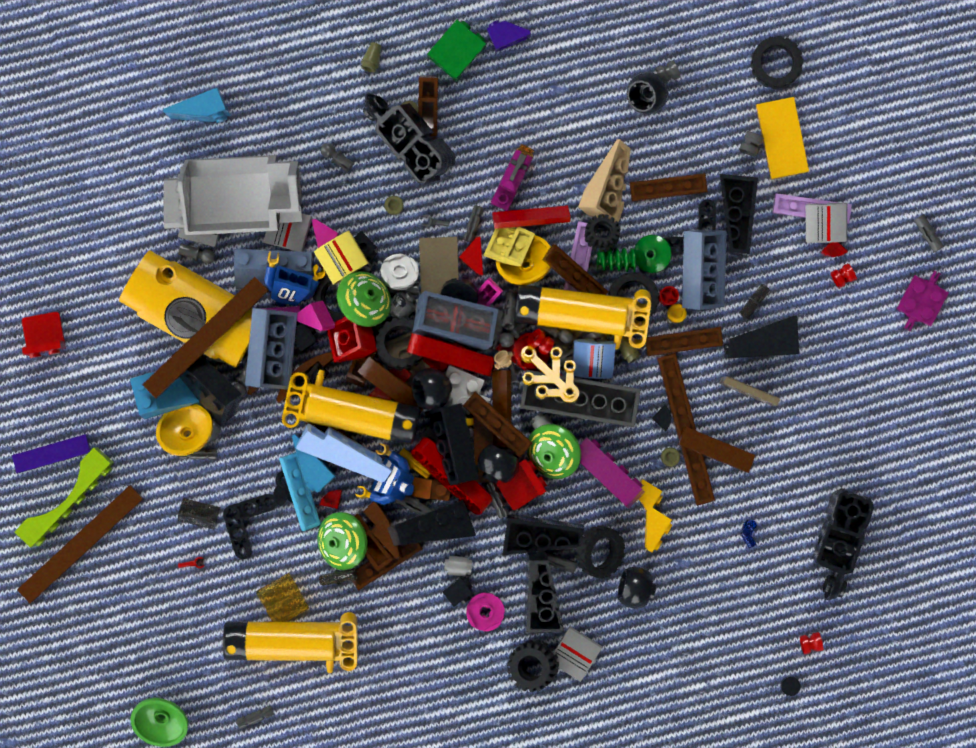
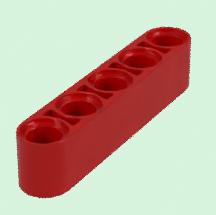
M413 333L411 334L407 349L408 353L486 376H491L495 362L494 357Z
M422 438L411 451L413 458L459 501L464 500L466 507L474 514L481 515L492 502L491 495L475 480L449 485L442 465L444 457L438 452L436 444L429 438Z

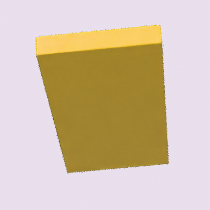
M794 97L756 104L771 180L809 172Z

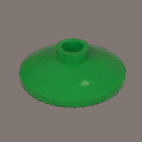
M644 236L637 242L634 248L636 264L645 272H660L670 263L672 256L671 247L661 236ZM650 250L654 252L652 258L648 256Z

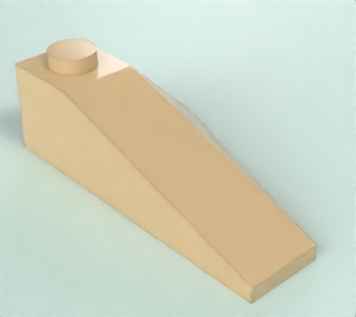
M620 139L616 140L590 180L578 206L590 217L596 215L598 218L599 214H602V217L605 218L606 214L609 215L608 219L613 217L615 218L614 222L618 221V223L624 208V202L621 200L622 192L626 190L624 176L628 172L631 150Z

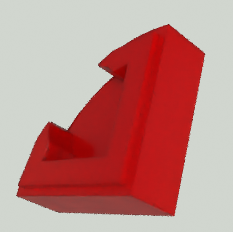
M839 242L828 243L821 251L823 255L828 257H839L848 252Z
M342 490L328 492L321 499L319 505L338 509Z

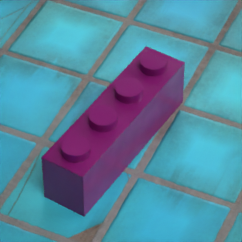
M586 438L580 444V464L629 509L645 493L642 489L644 485L636 478L632 480L628 476L630 472L624 466L620 465L618 467L614 463L616 459L609 452L604 454L600 450L602 446L595 439L590 441Z

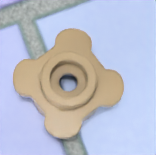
M505 350L499 351L494 356V361L496 362L494 367L500 369L501 367L506 368L510 366L513 353Z

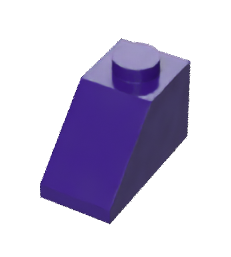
M494 21L487 28V34L496 53L531 38L530 30L507 21Z

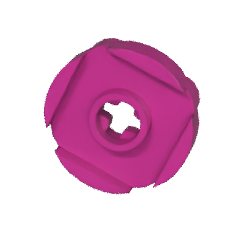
M482 592L471 598L467 605L466 615L469 623L474 628L482 631H492L501 624L505 609L499 597L493 593ZM482 607L491 609L488 617L485 615L481 616Z

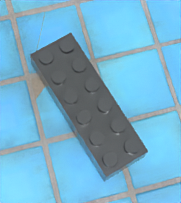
M526 370V372H531L534 375L545 376L542 372ZM530 376L525 377V380L531 381L532 378ZM560 376V379L566 383V376ZM574 378V385L579 389V397L575 402L567 403L561 397L539 398L536 395L538 386L544 385L548 389H559L555 384L533 383L531 385H523L521 409L635 427L641 389ZM543 389L538 391L540 394L546 393ZM567 390L566 393L572 395L573 391Z

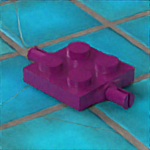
M933 271L929 280H924L916 275L913 276L896 310L904 313L909 318L904 329L908 328V331L911 332L915 322H921L929 327L932 326L949 292L936 284L941 273Z

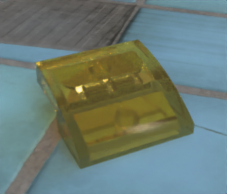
M290 572L256 591L272 622H286L309 609L307 601Z

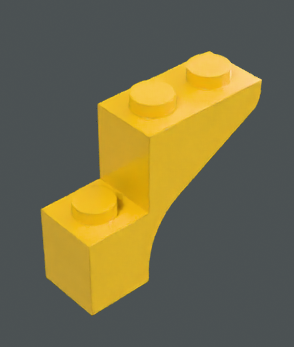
M640 479V482L644 485L642 489L645 492L638 499L646 512L644 546L648 551L653 552V550L657 551L662 544L660 539L663 534H668L670 531L672 519L652 508L660 503L663 497L660 495L662 491L647 481Z

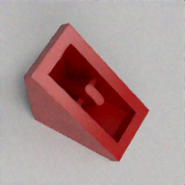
M476 237L459 256V259L479 277L483 276L481 237Z

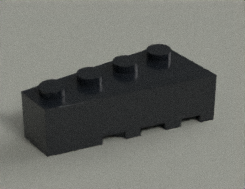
M720 174L730 255L749 257L758 177Z
M203 356L180 376L182 381L220 426L237 414L242 394Z
M462 403L424 412L426 418L431 420V433L436 434L438 440L437 450L444 457L442 465L449 485L479 479V471L474 459V448L470 441V430L467 427L465 418L466 412Z
M464 500L450 503L388 527L394 546L476 536Z
M508 514L502 556L577 548L580 544V538H583L584 524Z
M527 552L524 610L526 633L565 632L546 552Z

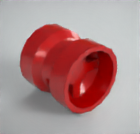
M849 263L843 265L840 270L830 272L835 285L839 289L844 287L846 283L857 280L856 274Z
M666 286L659 292V301L664 306H671L679 299V292L673 286Z
M536 329L528 337L527 344L532 348H537L541 355H546L553 348L554 340L549 336H545L542 330Z
M819 632L813 633L809 637L807 635L799 637L804 655L810 654L812 650L817 652L824 650Z

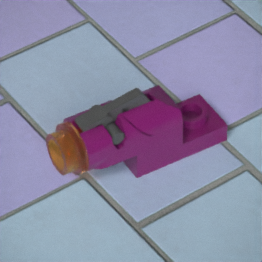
M523 144L519 148L517 147L490 204L504 211L509 210L534 157V150Z

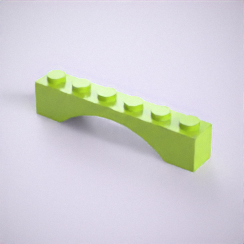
M93 447L80 461L77 482L66 500L46 514L27 518L14 533L30 548L36 547V545L40 547L46 541L45 536L49 532L53 533L60 526L58 522L62 518L66 519L73 512L71 508L75 504L79 505L86 498L84 494L89 489L92 491L97 487L100 477L102 475L105 477L113 469L111 466L114 462L98 447Z

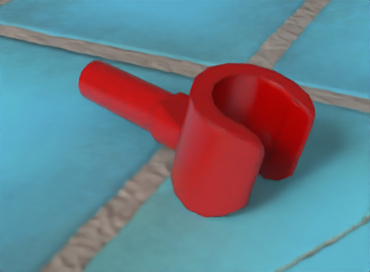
M196 557L193 561L178 563V568L189 566L203 568L205 565L198 566L196 561L204 558Z

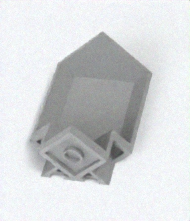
M277 155L185 160L183 167H180L178 178L164 179V229L181 228L184 229L185 235L278 231L279 223L302 222L301 172H299L298 161L277 162Z

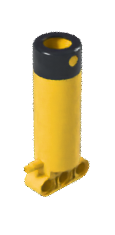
M520 285L516 301L515 322L614 335L615 349L620 348L622 336L629 337V344L632 347L641 348L646 343L651 309V294L647 290L640 289L635 293L634 298ZM640 298H645L647 302L639 303L637 300ZM642 316L645 320L639 322L635 318ZM639 334L642 336V338L635 339L633 338V335Z
M324 370L318 371L315 384L309 383V377L305 373H295L291 376L282 415V423L286 427H297L303 421L409 445L413 444L420 417V407L323 386ZM297 376H302L305 380L304 385L301 387L295 383ZM295 394L301 399L300 404L297 406L291 403V398ZM289 414L296 416V422L293 425L287 422Z
M346 612L342 614L340 622L227 621L223 628V657L225 660L326 661L328 673L333 672L334 661H340V667L343 670L352 671L356 668L358 660V619L354 613Z

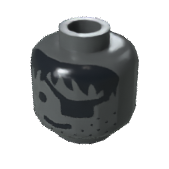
M398 292L391 299L389 314L393 318L401 319V317L407 319L416 309L414 296L409 292L406 294Z

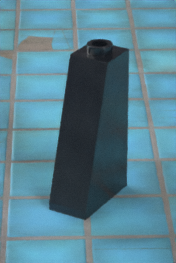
M791 316L728 339L727 343H724V354L728 355V359L800 354L797 316Z

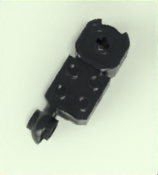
M371 93L366 95L363 113L368 119L372 121L377 120L376 133L398 160H404L405 168L417 182L425 184L440 180V175L446 173L450 166L455 165V153L442 138L430 137L434 132L410 103L396 105L389 109L387 102L382 97Z
M843 488L831 494L825 512L829 523H823L812 556L816 564L832 571L831 575H827L823 583L822 591L824 592L825 600H832L837 597L842 598L847 588V581L843 580L844 576L854 571L865 538L862 532L869 526L874 511V504L870 497L851 493ZM849 507L852 508L851 512H847Z

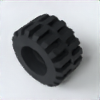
M530 640L518 646L510 654V660L507 662V666H510L507 672L512 675L510 680L516 681L515 686L517 688L522 686L523 691L528 689L529 692L540 691L555 679L559 671L557 670L559 662H556L558 656L552 653L554 649L552 647L548 648L547 643L541 644L540 640L535 642ZM526 656H534L541 662L542 673L540 676H534L527 672L524 666Z

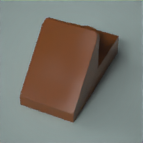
M414 477V491L411 496L425 499L450 500V491L438 480Z

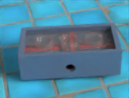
M424 291L418 298L412 333L486 351L493 345L498 309Z

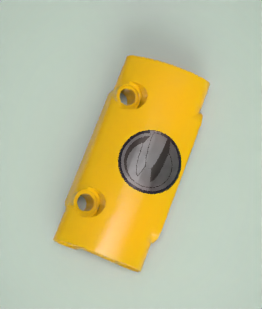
M149 250L128 280L119 298V302L137 311V315L143 320L186 343L235 295L178 262H170ZM168 268L172 269L173 275L169 274ZM253 308L238 320L204 354L213 359H221L237 368L249 347Z

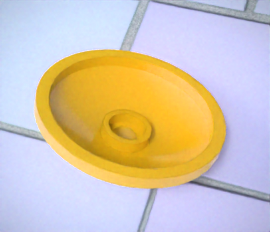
M534 235L521 267L496 261L499 274L507 282L515 285H528L541 280L551 269L542 260L550 249V245L543 238Z
M193 404L164 413L156 427V438L161 448L167 453L177 456L189 455L200 450L209 441L213 431V421L205 408Z

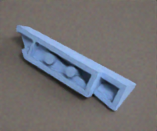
M308 423L296 446L297 450L380 482H384L392 472L391 468L381 463L382 458L378 454L331 427H328L325 433Z

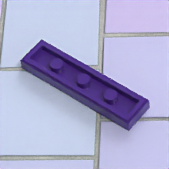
M87 434L11 456L16 473L18 474L88 454L91 451Z

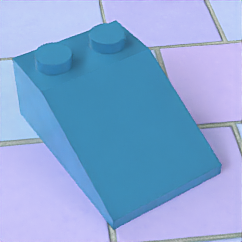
M218 88L163 109L170 119L216 121V123H221L230 116L224 97Z
M155 372L130 379L139 415L144 419L200 403L180 377L157 399L142 385Z
M294 434L292 439L304 479L307 481L305 485L312 492H320L338 475L323 459L297 450L296 446L301 436Z

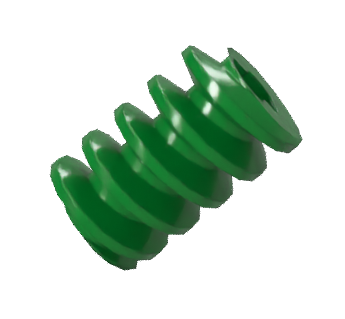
M611 247L607 252H604V249L603 252L598 250L596 270H598L599 265L602 266L603 271H605L607 266H609L610 271H613L614 267L617 266L618 272H620L622 266H624L626 272H628L630 267L635 272L636 254L634 248H630L629 253H627L626 248H623L620 253L618 247H615L613 252Z

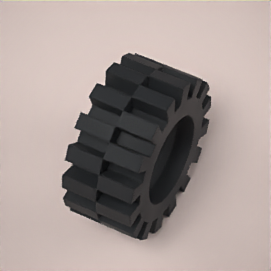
M599 214L598 218L595 215L586 225L585 241L586 243L588 242L589 247L593 245V250L595 251L597 248H600L599 252H603L605 248L607 252L610 247L613 249L618 243L621 229L618 226V221L614 222L615 218L611 217V219H608L609 215L605 214V218L602 217V214ZM598 228H604L609 231L610 235L607 238H601L595 234V231Z

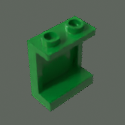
M458 19L427 53V57L456 82L477 55L486 48V40L479 33L475 35L470 31L471 27L465 21L460 22Z

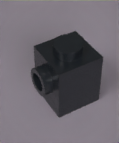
M361 230L354 239L366 259L371 261L377 255L376 251L378 248Z
M296 322L295 343L300 351L304 352L318 342L314 335L316 330L313 327Z
M460 577L443 589L442 592L452 606L455 607L460 602L463 605L471 599L470 595L472 594L471 589L473 586L467 578L463 579Z

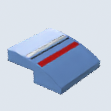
M593 339L574 340L573 361L576 364L574 376L595 379L613 378L615 342H595Z

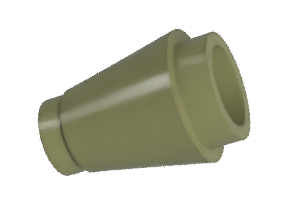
M371 42L361 60V68L363 70L374 73L379 68L382 47L380 44Z
M622 336L619 349L624 360L630 364L641 356L640 349L632 347L629 344V338Z

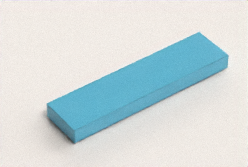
M294 452L279 458L301 530L306 531L321 525L311 491L305 485L307 481L304 479L297 453Z

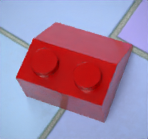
M346 316L334 322L335 328L327 330L334 363L364 358L377 351L372 327L357 325Z

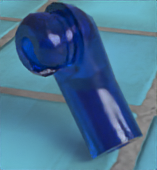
M746 520L740 532L748 549L757 545L752 537L754 529L757 528V523L754 520Z

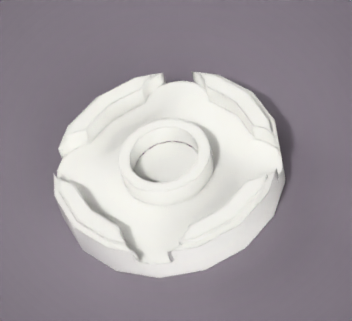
M394 254L384 260L380 274L386 286L400 291L406 290L416 283L419 270L413 258H409L404 254Z

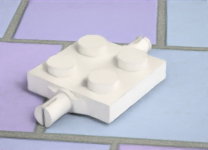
M448 366L445 375L451 381L452 392L449 401L445 405L450 406L460 403L464 405L474 392H477L488 403L490 402L491 398L481 395V388L485 381L483 378L455 366ZM465 409L466 414L470 415V412Z

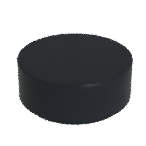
M787 676L782 679L780 687L787 696H795L799 693L801 685L795 677Z

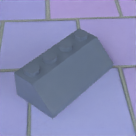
M684 231L682 308L704 310L725 307L727 231Z
M235 249L236 289L244 288L254 277L266 287L264 278L266 268L269 266L267 258L270 251L272 259H276L279 253V261L275 264L276 268L279 265L311 275L313 279L314 254L312 252Z
M252 309L245 386L288 389L292 372L297 313Z

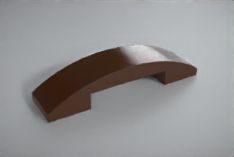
M332 352L311 358L299 366L291 376L295 373L306 374L319 362L323 367H326L333 361ZM297 376L295 382L302 376ZM280 389L276 399L279 404L286 400L288 389Z
M367 357L358 369V372L397 402L419 407L413 397L410 385L385 369V366L372 357Z

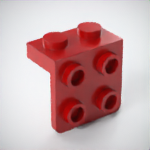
M51 312L22 319L26 347H22L23 355L30 358L41 357V353L48 352L49 355L60 353V350L66 349L60 313Z
M524 459L519 462V469L512 480L507 483L499 480L496 484L513 510L519 509L537 496L547 492L545 490L547 484L542 477L538 478L534 471L537 469L531 460L527 462Z

